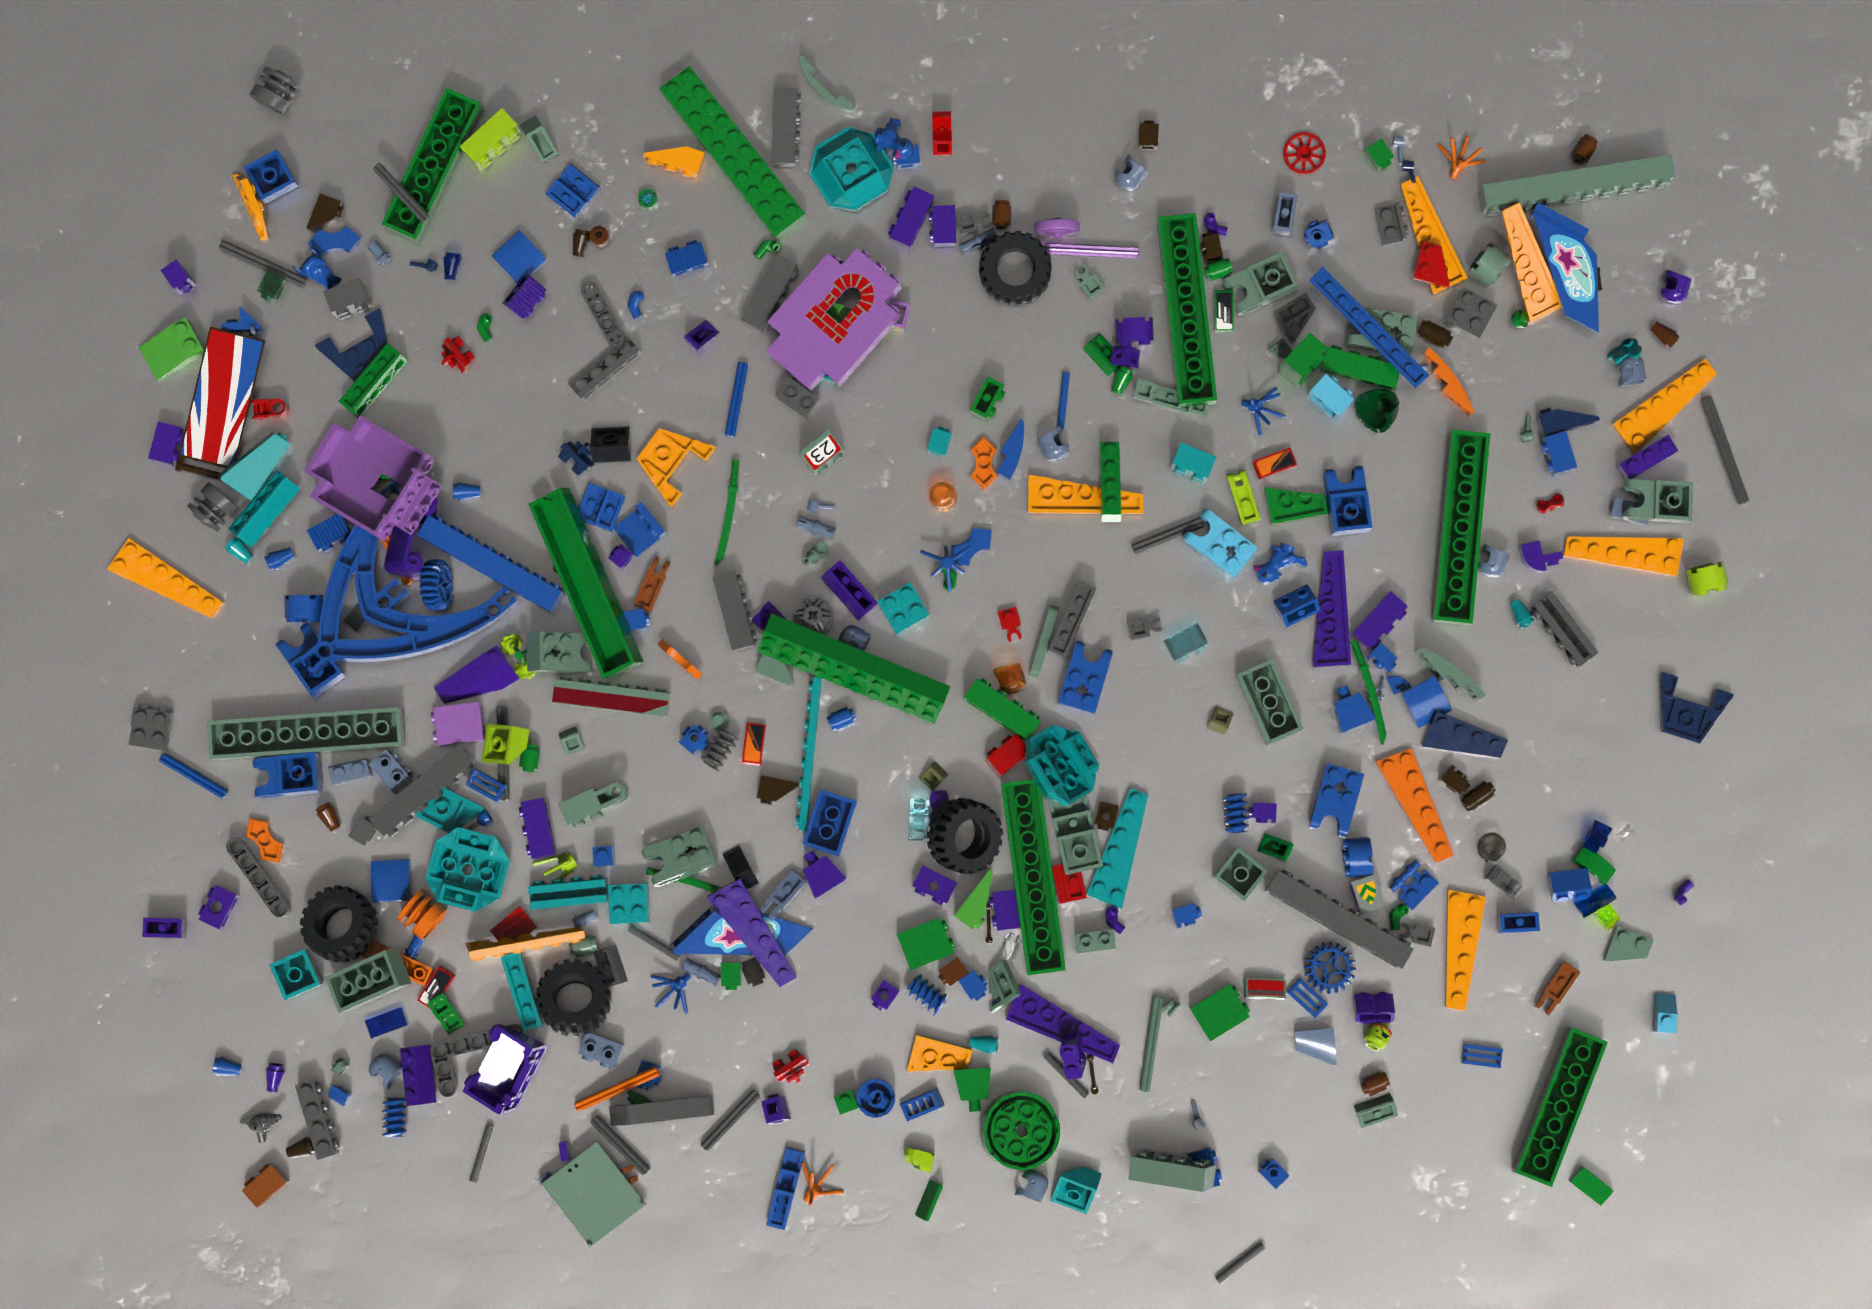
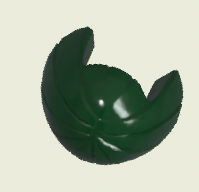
M1374 389L1364 392L1357 397L1354 404L1359 420L1364 423L1365 427L1376 433L1387 431L1394 423L1399 411L1397 395L1395 392L1385 389Z

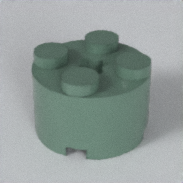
M1492 241L1486 245L1488 247L1486 251L1482 250L1470 265L1471 269L1467 271L1484 285L1489 286L1497 281L1500 277L1498 272L1506 268L1512 260L1509 258V254Z

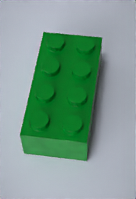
M1309 333L1286 357L1278 373L1294 388L1297 384L1301 386L1308 379L1310 373L1314 372L1321 365L1326 356L1324 352L1327 347L1313 334Z
M976 678L964 696V701L1012 733L1017 734L1024 741L1032 737L1041 723L1038 714L1032 710L1029 712L1022 709L1023 704L1015 699L1013 702L1007 699L1005 692L1000 689L995 691L991 688V683L984 678L981 680Z

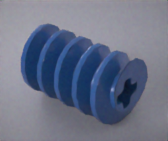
M1247 793L1228 794V797L1223 798L1224 802L1229 803L1224 806L1225 810H1229V812L1224 814V817L1230 818V820L1225 821V825L1230 826L1225 829V832H1248L1244 831V829L1249 827V824L1243 823V821L1249 819L1248 816L1243 815L1248 809L1242 807L1248 803V801L1242 800L1243 797L1247 796Z
M920 974L913 979L904 992L910 989L909 996L911 997L916 994L915 1001L917 1002L922 999V1007L929 1004L927 1011L935 1009L933 1014L935 1016L946 1002L947 994L939 996L941 990L933 991L934 984L927 986L928 979L921 982L922 975Z
M404 1097L386 1098L388 1101L383 1102L382 1105L388 1108L382 1110V1113L388 1116L382 1118V1120L388 1122V1124L382 1126V1128L388 1130V1132L383 1133L382 1136L404 1137L401 1134L406 1133L407 1130L401 1128V1126L406 1125L407 1122L401 1119L406 1117L407 1114L401 1111L407 1109V1106L401 1103L405 1102L406 1099Z

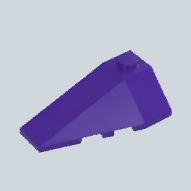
M496 645L435 686L434 689L442 702L447 704L503 690L519 680L501 649Z

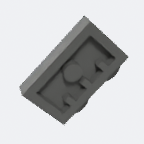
M1396 202L1394 205L1375 208L1382 246L1405 242L1406 236H1409L1407 225L1403 223V218H1405L1403 206L1400 207L1399 202Z

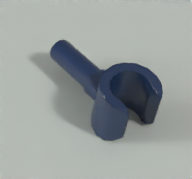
M1404 160L1402 171L1409 172L1411 182L1415 183L1414 161Z
M428 259L426 264L411 261L410 266L421 267L434 272L438 263Z

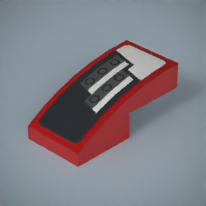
M439 965L417 1001L429 1008L427 1002L441 993H445L456 975Z

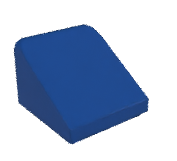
M336 1084L332 1085L328 1097L345 1106L351 1097V1093Z

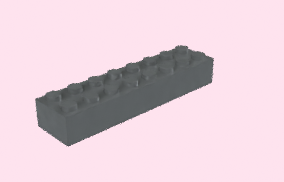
M1284 869L1275 872L1264 892L1395 968L1403 969L1414 948L1410 947L1412 943L1403 938L1396 939L1393 937L1395 933L1386 928H1382V930L1377 928L1376 922L1369 918L1365 920L1360 918L1361 914L1353 909L1346 910L1343 908L1344 904L1340 901L1327 899L1326 893L1319 889H1315V891L1310 889L1309 883L1301 879L1298 881L1292 878L1293 874Z

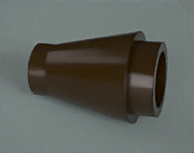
M575 229V233H573L572 255L584 256L590 241V231Z
M304 1137L293 1145L286 1147V1154L289 1158L309 1156L315 1152L310 1137Z

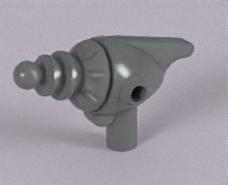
M260 1113L240 1120V1123L248 1125L250 1130L257 1133L258 1142L264 1143L266 1142L265 1135L269 1133L272 1125H275L282 1119V1116L280 1114Z

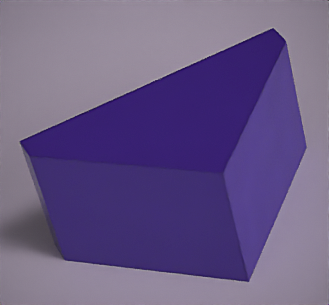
M705 320L686 334L684 339L698 354H701L720 332Z

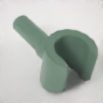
M1526 415V431L1520 433L1522 443L1530 442L1533 437L1530 415Z

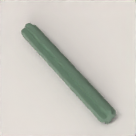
M1154 996L1152 1001L1140 1082V1091L1149 1092L1151 1088L1163 998Z

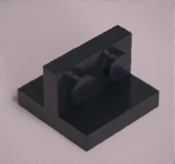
M630 426L591 428L590 454H592L593 463L631 461Z

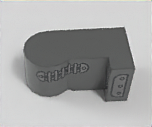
M1494 865L1484 878L1512 899H1515L1523 889L1519 882L1498 865Z

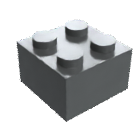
M360 278L323 291L331 313L337 319L340 318V320L351 317V313L357 311L358 313L365 312L372 306L365 284Z
M1464 287L1443 324L1477 342L1498 305Z

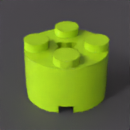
M1719 561L1715 565L1708 563L1692 567V572L1689 569L1685 570L1690 592L1697 596L1708 594V590L1711 589L1713 591L1727 589L1726 585L1729 584L1723 561Z

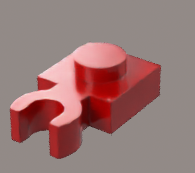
M1012 607L998 611L1002 631L1008 629V642H1012V634H1017L1018 639L1021 640L1022 635L1016 629V627L1021 626L1017 608Z

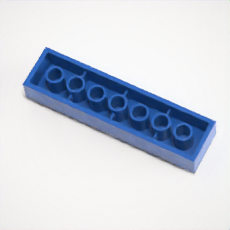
M439 516L427 517L417 534L422 540L549 613L555 614L565 596L562 592L563 589L552 581L550 584L546 583V579L536 572L533 575L530 574V570L519 562L517 565L513 564V560L503 553L500 556L497 555V551L487 544L480 545V541L470 534L467 537L464 536V532L452 524L450 527L447 526V522Z

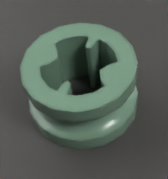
M1172 998L1162 1011H1166L1170 1017L1179 1007L1180 1003H1176L1175 998Z

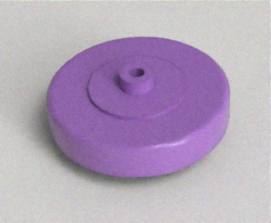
M1053 218L1034 224V233L1039 236L1061 238L1062 236L1075 235L1080 232V223L1076 220Z

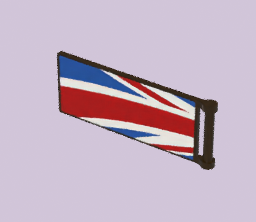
M215 327L209 328L175 471H185L220 480L217 477L221 472L184 464L185 458L228 468L237 460L266 343L264 339Z

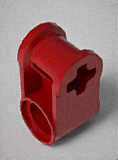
M281 399L251 400L254 411L252 420L260 421L283 418L289 413V405ZM282 404V405H283L282 411L276 413V412H275V407H276V405Z

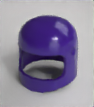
M1666 270L1664 278H1666L1667 282L1666 287L1660 289L1661 297L1669 303H1683L1687 299L1692 279L1671 270Z

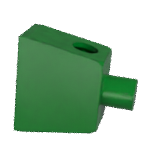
M990 1067L954 1070L961 1101L969 1100L970 1112L981 1111L980 1099H988Z

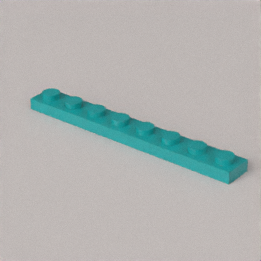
M813 677V681H809L808 693H812L811 700L807 701V712H810L809 720H805V731H808V737L803 740V750H806V757L802 758L801 761L804 777H800L799 788H802V796H798L797 807H800V815H796L795 826L799 827L798 830L805 832L808 825L822 679L818 677Z

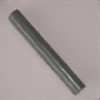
M630 926L628 932L675 961H678L681 954L677 956L671 948L635 926Z
M1049 1052L1043 1057L1083 1098L1089 1094L1076 1079H1067L1063 1066Z
M486 1125L469 1181L477 1183L494 1126Z
M1260 1242L1216 1277L1219 1284L1266 1249L1265 1246Z

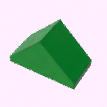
M1264 833L1257 851L1285 863L1294 844Z

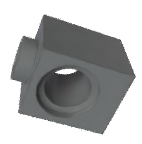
M367 815L365 818L359 817L348 835L364 846H368L377 831L376 827L369 820L371 817Z

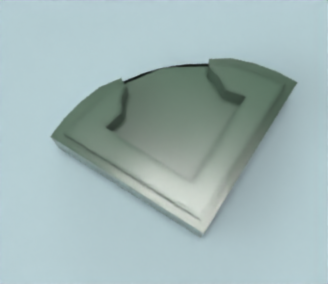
M1284 338L1268 348L1272 355L1281 358L1287 357L1293 351Z

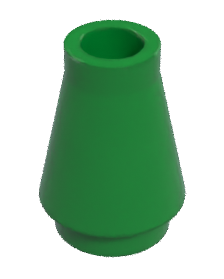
M1119 366V369H1116L1111 391L1122 395L1132 380L1134 371Z

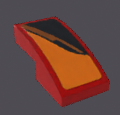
M1291 448L1252 462L1259 480L1297 466Z
M747 723L742 764L761 766L766 725Z

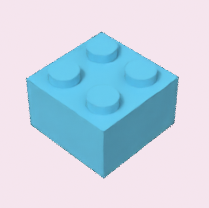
M1325 374L1311 389L1308 397L1336 422L1352 404L1354 398L1351 391L1347 388L1343 389L1338 385L1339 381L1334 376Z

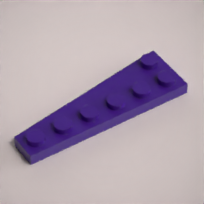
M1344 550L1324 551L1319 595L1321 611L1317 615L1313 668L1351 665Z
M741 878L707 896L709 902L779 987L797 978Z
M1019 985L1018 988L1021 995L1013 1000L1006 1020L1059 1042H1062L1065 1034L1078 1033L1083 1042L1082 1051L1114 1063L1120 1048L1119 1044L1025 986Z

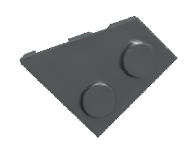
M1307 293L1302 294L1273 312L1291 344L1295 342L1316 309Z

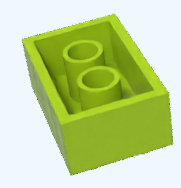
M501 108L470 136L460 148L464 155L480 171L482 168L486 169L496 155L500 156L506 150L505 147L510 142H516L520 137L521 131L517 123Z

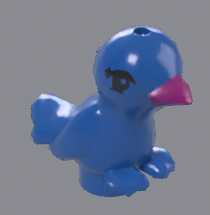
M890 118V122L886 124L885 128L878 127L874 134L875 144H878L876 146L877 151H881L883 147L892 149L894 151V159H907L912 156L914 147L909 139L900 138L896 131L901 125L899 119Z
M1281 542L1279 547L1271 545V548L1275 551L1267 563L1253 565V569L1256 571L1257 579L1261 583L1269 584L1274 580H1278L1279 576L1282 575L1278 572L1279 569L1286 568L1292 564L1307 567L1308 563L1304 557L1293 554L1295 547Z

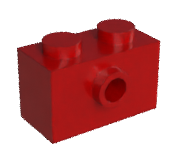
M1017 734L1013 737L1008 735L1001 741L1003 744L998 749L993 747L986 753L988 755L985 759L986 763L999 778L1025 757L1026 745Z

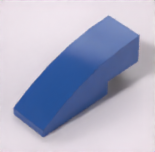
M1023 420L1019 421L1000 451V454L1005 459L996 474L1010 482L1015 473L1023 448Z

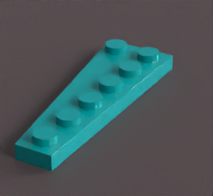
M1130 788L1102 855L1103 867L1097 868L1086 894L1122 909L1148 799L1147 794Z

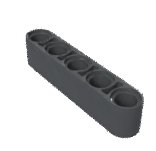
M240 838L229 839L226 843L228 853L270 912L276 917L288 916L291 911L290 904L246 842ZM235 841H238L241 846L237 852H234L232 849V844ZM246 857H250L252 860L249 867L243 865V860ZM260 872L263 875V879L261 882L256 883L254 876ZM268 888H272L274 891V895L270 899L265 895ZM280 903L285 906V911L282 914H279L276 910Z

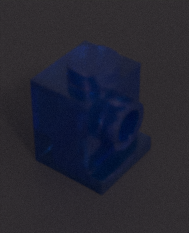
M1595 820L1587 831L1582 847L1597 853L1600 847L1604 848L1606 845L1607 837L1612 828Z

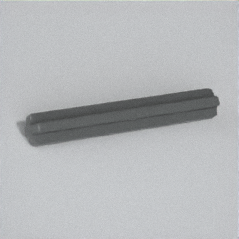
M378 163L373 168L374 172L422 223L427 222L430 218L429 214L381 163Z
M1198 517L1132 544V550L1137 554L1182 536L1186 532L1202 528L1204 526L1201 517Z
M752 1090L701 1143L702 1148L709 1151L759 1099V1094Z
M595 1116L591 1120V1124L642 1175H645L650 1170V1167L599 1116Z

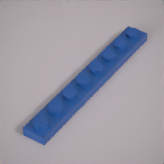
M1324 267L1309 279L1415 389L1430 376Z

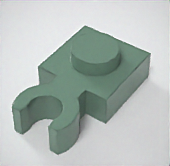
M1083 264L1082 267L1085 273L1079 274L1075 270L1074 274L1077 278L1083 280L1079 283V286L1088 299L1091 300L1106 288L1095 273L1091 276L1089 275L1088 266Z

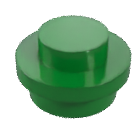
M1518 309L1512 314L1511 319L1515 327L1525 328L1528 325L1529 319L1524 311Z

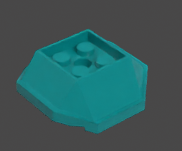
M846 127L815 146L809 175L829 207L856 212L888 192L894 165L883 149L877 151L876 146L878 144H875L874 134ZM853 164L857 169L854 172H848L846 167Z
M1052 725L1025 740L1024 764L1045 799L1058 802L1066 807L1093 791L1099 763L1080 732L1069 731L1063 727Z
M458 827L435 841L425 879L437 902L477 912L501 899L511 861L497 837ZM468 864L473 867L471 875L464 873V867Z

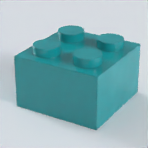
M1180 443L1170 469H1173V473L1183 477L1184 474L1190 476L1191 480L1201 484L1202 481L1206 483L1216 456Z
M911 582L877 601L896 636L930 617Z
M647 883L608 885L610 924L650 922Z
M303 949L269 965L284 1000H290L323 985L308 949Z

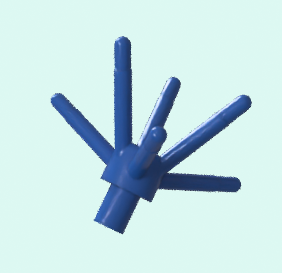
M1276 387L1259 400L1253 398L1250 401L1242 400V407H1246L1250 412L1254 413L1259 436H1262L1259 417L1267 425L1271 424L1261 411L1281 418L1286 417L1284 414L1263 407V402L1281 395L1280 393L1273 394L1278 390Z
M944 546V556L942 558L920 550L921 554L938 560L941 563L931 574V577L937 575L943 568L946 569L948 593L952 592L950 569L954 568L961 574H965L964 570L954 564V560L969 551L972 546L966 547L952 557L948 555V547Z
M685 973L682 977L678 976L673 980L651 975L652 979L663 981L652 984L653 988L668 985L672 987L655 1007L658 1008L674 992H677L673 1009L677 1010L681 997L684 1013L687 1014L688 1010L683 989L687 986L691 976Z

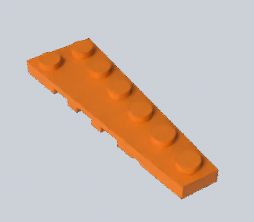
M1412 748L1376 761L1377 767L1391 787L1395 797L1398 799L1434 862L1436 863L1454 856Z

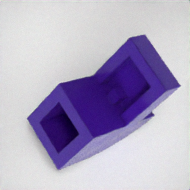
M1540 541L1522 544L1518 547L1523 564L1533 572H1545L1547 570L1545 564H1548V567L1555 566L1564 559L1562 551L1543 555Z

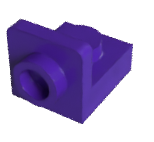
M1113 346L1111 364L1138 369L1140 350L1131 346Z

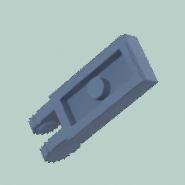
M792 869L768 896V899L759 911L763 914L772 903L777 907L769 915V919L773 921L781 910L783 911L807 884V880Z

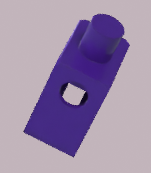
M812 850L803 856L809 865L803 872L815 899L846 880V877L826 855L818 859Z

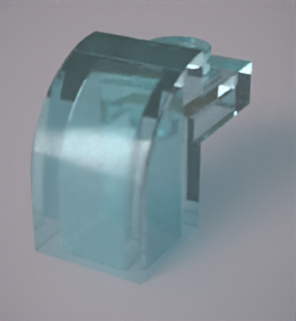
M910 799L908 840L927 841L929 800Z

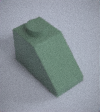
M536 115L520 124L522 131L542 163L559 154Z
M761 656L756 673L793 686V681L785 664L774 658Z

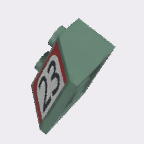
M828 429L801 450L799 456L813 475L817 473L821 475L828 469V464L832 461L836 463L843 457L844 449Z

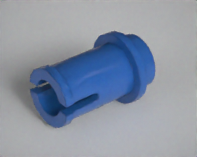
M414 934L408 948L404 949L406 951L404 954L413 959L416 956L418 957V952L426 939L421 940Z

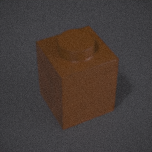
M957 957L939 970L941 974L938 977L944 985L948 983L951 986L969 972Z

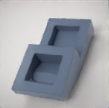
M1614 498L1611 517L1627 520L1623 518V511L1629 508H1636L1638 502ZM1628 520L1629 522L1643 525H1648L1649 522L1642 520Z

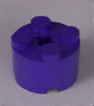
M1145 317L1123 318V322L1115 319L1116 342H1119L1120 346H1131V342H1139V345H1150V341L1154 340L1153 317H1149V321H1145Z

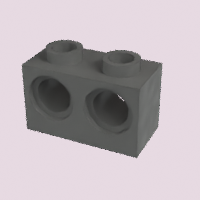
M787 377L775 394V397L807 420L820 402V399L817 397L819 394L814 390L805 389L802 386L803 384L795 377L793 379ZM788 387L796 389V393L791 396L787 395L785 391ZM806 397L812 400V403L807 407L801 404L802 399Z

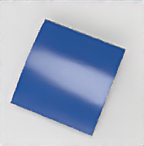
M571 163L559 179L554 181L546 195L575 218L601 187Z
M520 230L491 255L516 283L521 280L525 273L530 275L546 260L543 254Z
M589 482L578 507L583 521L612 532L626 496Z
M1436 676L1401 694L1418 728L1430 723L1436 710L1444 714L1452 711Z
M410 860L371 861L372 903L408 901L411 897Z

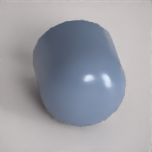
M1127 155L1124 159L1127 164L1126 169L1123 172L1116 170L1114 179L1121 188L1133 191L1141 184L1148 172L1130 155Z
M1627 356L1617 364V369L1620 370L1622 377L1618 380L1619 386L1635 385L1647 381L1644 361L1640 356L1637 359Z
M1061 426L1037 439L1043 455L1050 461L1061 459L1069 452V444L1063 445L1059 439V434L1063 432Z
M1484 544L1482 550L1489 553V560L1486 563L1478 562L1479 571L1485 576L1492 578L1502 576L1510 554Z
M849 625L842 630L838 641L864 651L871 639V634L857 626Z
M382 1053L372 1060L368 1070L373 1078L379 1074L384 1080L382 1086L389 1090L402 1072V1065L390 1055Z
M1027 1170L1022 1175L1023 1178L1028 1180L1026 1188L1024 1190L1016 1189L1014 1195L1024 1196L1042 1203L1048 1187V1178L1039 1171Z

